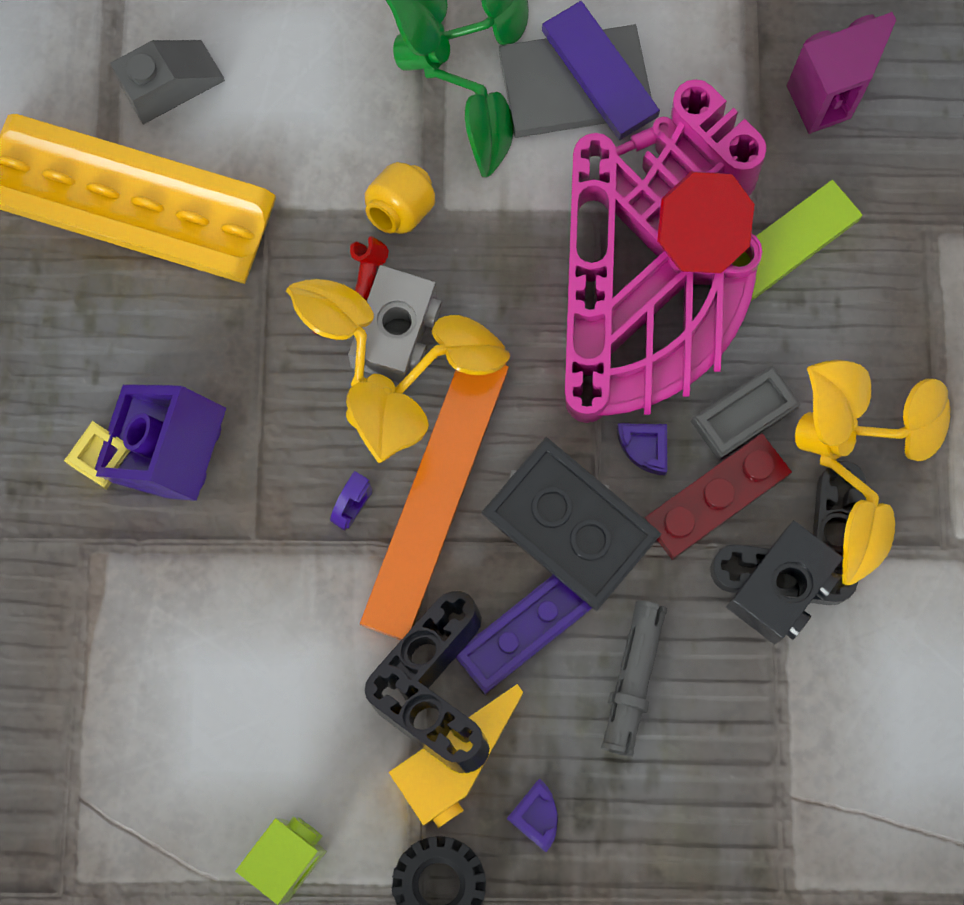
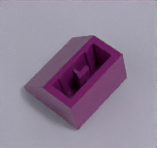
M893 12L876 18L873 14L866 15L852 22L846 29L832 34L829 30L821 31L805 41L786 86L808 134L852 118L875 73L896 23Z

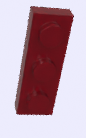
M761 433L648 514L644 519L662 533L657 541L671 560H674L786 479L792 471L763 433Z

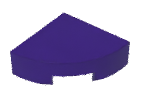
M618 423V440L626 456L636 466L646 472L666 476L667 424Z
M356 471L352 473L333 508L330 518L332 523L343 530L349 529L372 494L369 479Z
M539 778L507 817V820L544 852H547L556 836L558 814L552 793Z

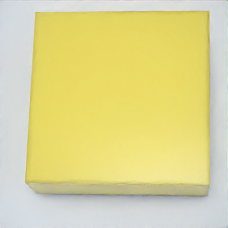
M92 421L64 462L107 490L111 482L97 477L95 466L104 440L108 442L110 435L109 431ZM116 436V438L113 437L111 445L118 450L106 468H119L131 452L125 448L123 440Z

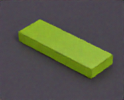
M833 179L756 236L761 243L763 252L756 272V281L751 301L860 221L863 214ZM744 252L732 265L742 267L748 265L751 261Z

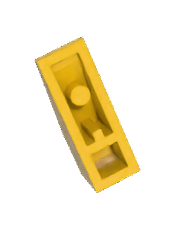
M518 684L468 717L480 727L487 738L490 747L489 756L523 695V691ZM451 730L446 736L456 751L462 749L468 752L473 746L470 741L464 743L453 735ZM423 748L388 773L421 823L425 826L434 821L436 826L440 828L464 811L459 802L468 796L485 763L476 771L458 773L451 770Z

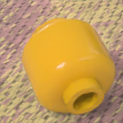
M401 162L388 165L373 180L364 193L368 219L379 230L389 234L411 232L431 211L435 204V192L428 173L419 166Z

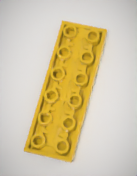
M9 114L0 133V210L243 284L246 283L276 200L275 194L253 184L23 115Z

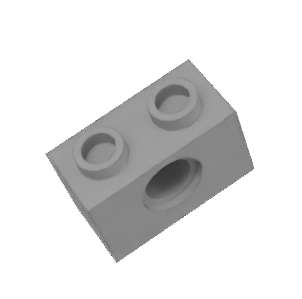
M380 265L367 300L374 313V319L370 325L363 327L367 334L364 372L381 374L392 381L400 383L424 358L427 345L422 344L421 341L426 326L433 328L438 320L442 301L436 299V282ZM393 319H404L411 325L409 330L401 335L390 334L385 330V327ZM355 337L348 353L351 368L354 369L357 347Z

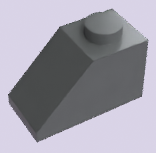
M152 40L110 62L123 92L143 125L225 81L202 40Z

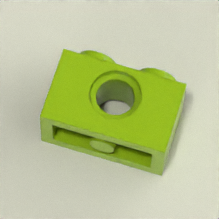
M293 816L290 821L275 818L235 872L275 904L287 903L327 852L318 845L323 836L299 817Z

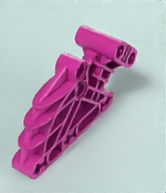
M694 79L681 84L674 94L671 118L664 116L657 118L652 127L630 136V141L616 147L612 140L604 134L591 133L580 138L574 147L565 402L571 417L579 422H595L603 416L632 412L644 408V415H650L651 405L663 401L681 390L682 397H689L690 385L707 372L712 365L713 372H720L722 354L736 336L749 308L756 281V272L763 252L761 243L755 235L751 233L750 247L745 251L751 262L742 267L731 264L722 273L680 271L657 242L661 199L690 171L733 174L749 196L756 187L767 148L761 134L745 118L734 128L738 111L733 107L724 116L727 101L705 81ZM655 144V150L659 157L656 158L651 152H646L643 157L642 168L647 175L642 180L619 156L634 149L638 152ZM592 156L600 157L599 180H590V157ZM588 201H598L605 205L608 211L607 253L603 259L593 263L585 262L577 253L578 213L581 206ZM616 214L657 258L613 297ZM586 281H596L595 309L591 310L585 309ZM693 285H712L700 312L692 321ZM684 288L683 333L668 346L653 354L654 315ZM646 323L645 359L610 369L611 354ZM583 375H593L592 393L596 398H593L592 406L588 407L582 406V400L578 397L583 392Z

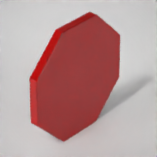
M690 171L661 199L657 242L680 271L722 273L750 247L755 204L733 174Z

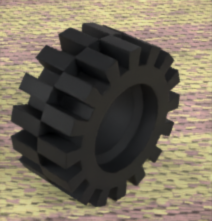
M443 836L427 837L411 845L398 859L399 861L393 871V884L391 887L392 895L397 905H433L422 897L419 890V878L423 870L434 863H444L451 866L459 876V892L453 901L445 905H482L486 893L485 872L478 856L463 842Z

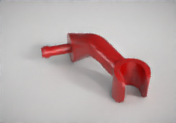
M372 236L368 238V248L357 241L350 245L351 257L360 262L357 284L354 291L359 293L366 301L374 283L377 268L386 262L389 253L387 246Z

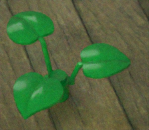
M385 0L394 15L400 32L395 38L393 45V55L397 66L403 71L424 69L426 78H438L475 92V95H471L466 101V131L482 178L491 176L505 158L513 140L514 130L510 107L500 92L488 94L484 85L440 70L439 67L449 59L450 39L486 30L492 26L496 41L500 45L517 42L522 37L527 26L528 0H481L482 7L488 16L486 19L445 32L441 22L447 14V0Z

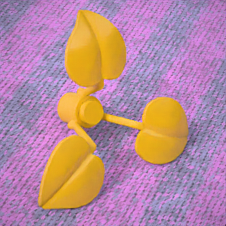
M322 279L299 281L289 285L285 291L290 295L297 315L315 333L334 340H346L353 335L356 338L355 373L351 381L352 387L346 397V418L357 429L360 437L378 463L385 461L396 452L416 444L426 434L429 426L426 414L416 401L403 393L435 358L446 354L449 364L454 369L469 375H486L503 368L510 359V353L505 350L502 342L483 325L464 316L448 315L439 318L432 328V335L440 345L434 346L396 387L391 379L381 374H372L365 378L364 365L367 334L363 327L370 325L374 319V313L367 301L359 293L344 284Z
M831 360L807 367L813 390V412L804 414L799 420L795 430V442L799 449L821 455L820 465L834 470L866 498V500H860L854 504L847 519L844 533L842 584L852 585L873 572L887 557L894 540L895 517L890 505L885 503L878 504V494L837 462L836 459L841 456H848L853 451L856 435L896 439L905 438V456L915 461L926 460L938 451L945 440L950 423V402L948 399V389L942 381L933 378L924 379L911 389L906 399L903 411L905 427L889 429L858 426L857 418L865 413L871 399L869 373L865 367L855 362Z

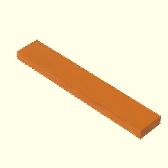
M505 365L498 371L486 375H469L457 370L455 371L361 618L360 626L398 640H402L414 626L507 377L509 366Z

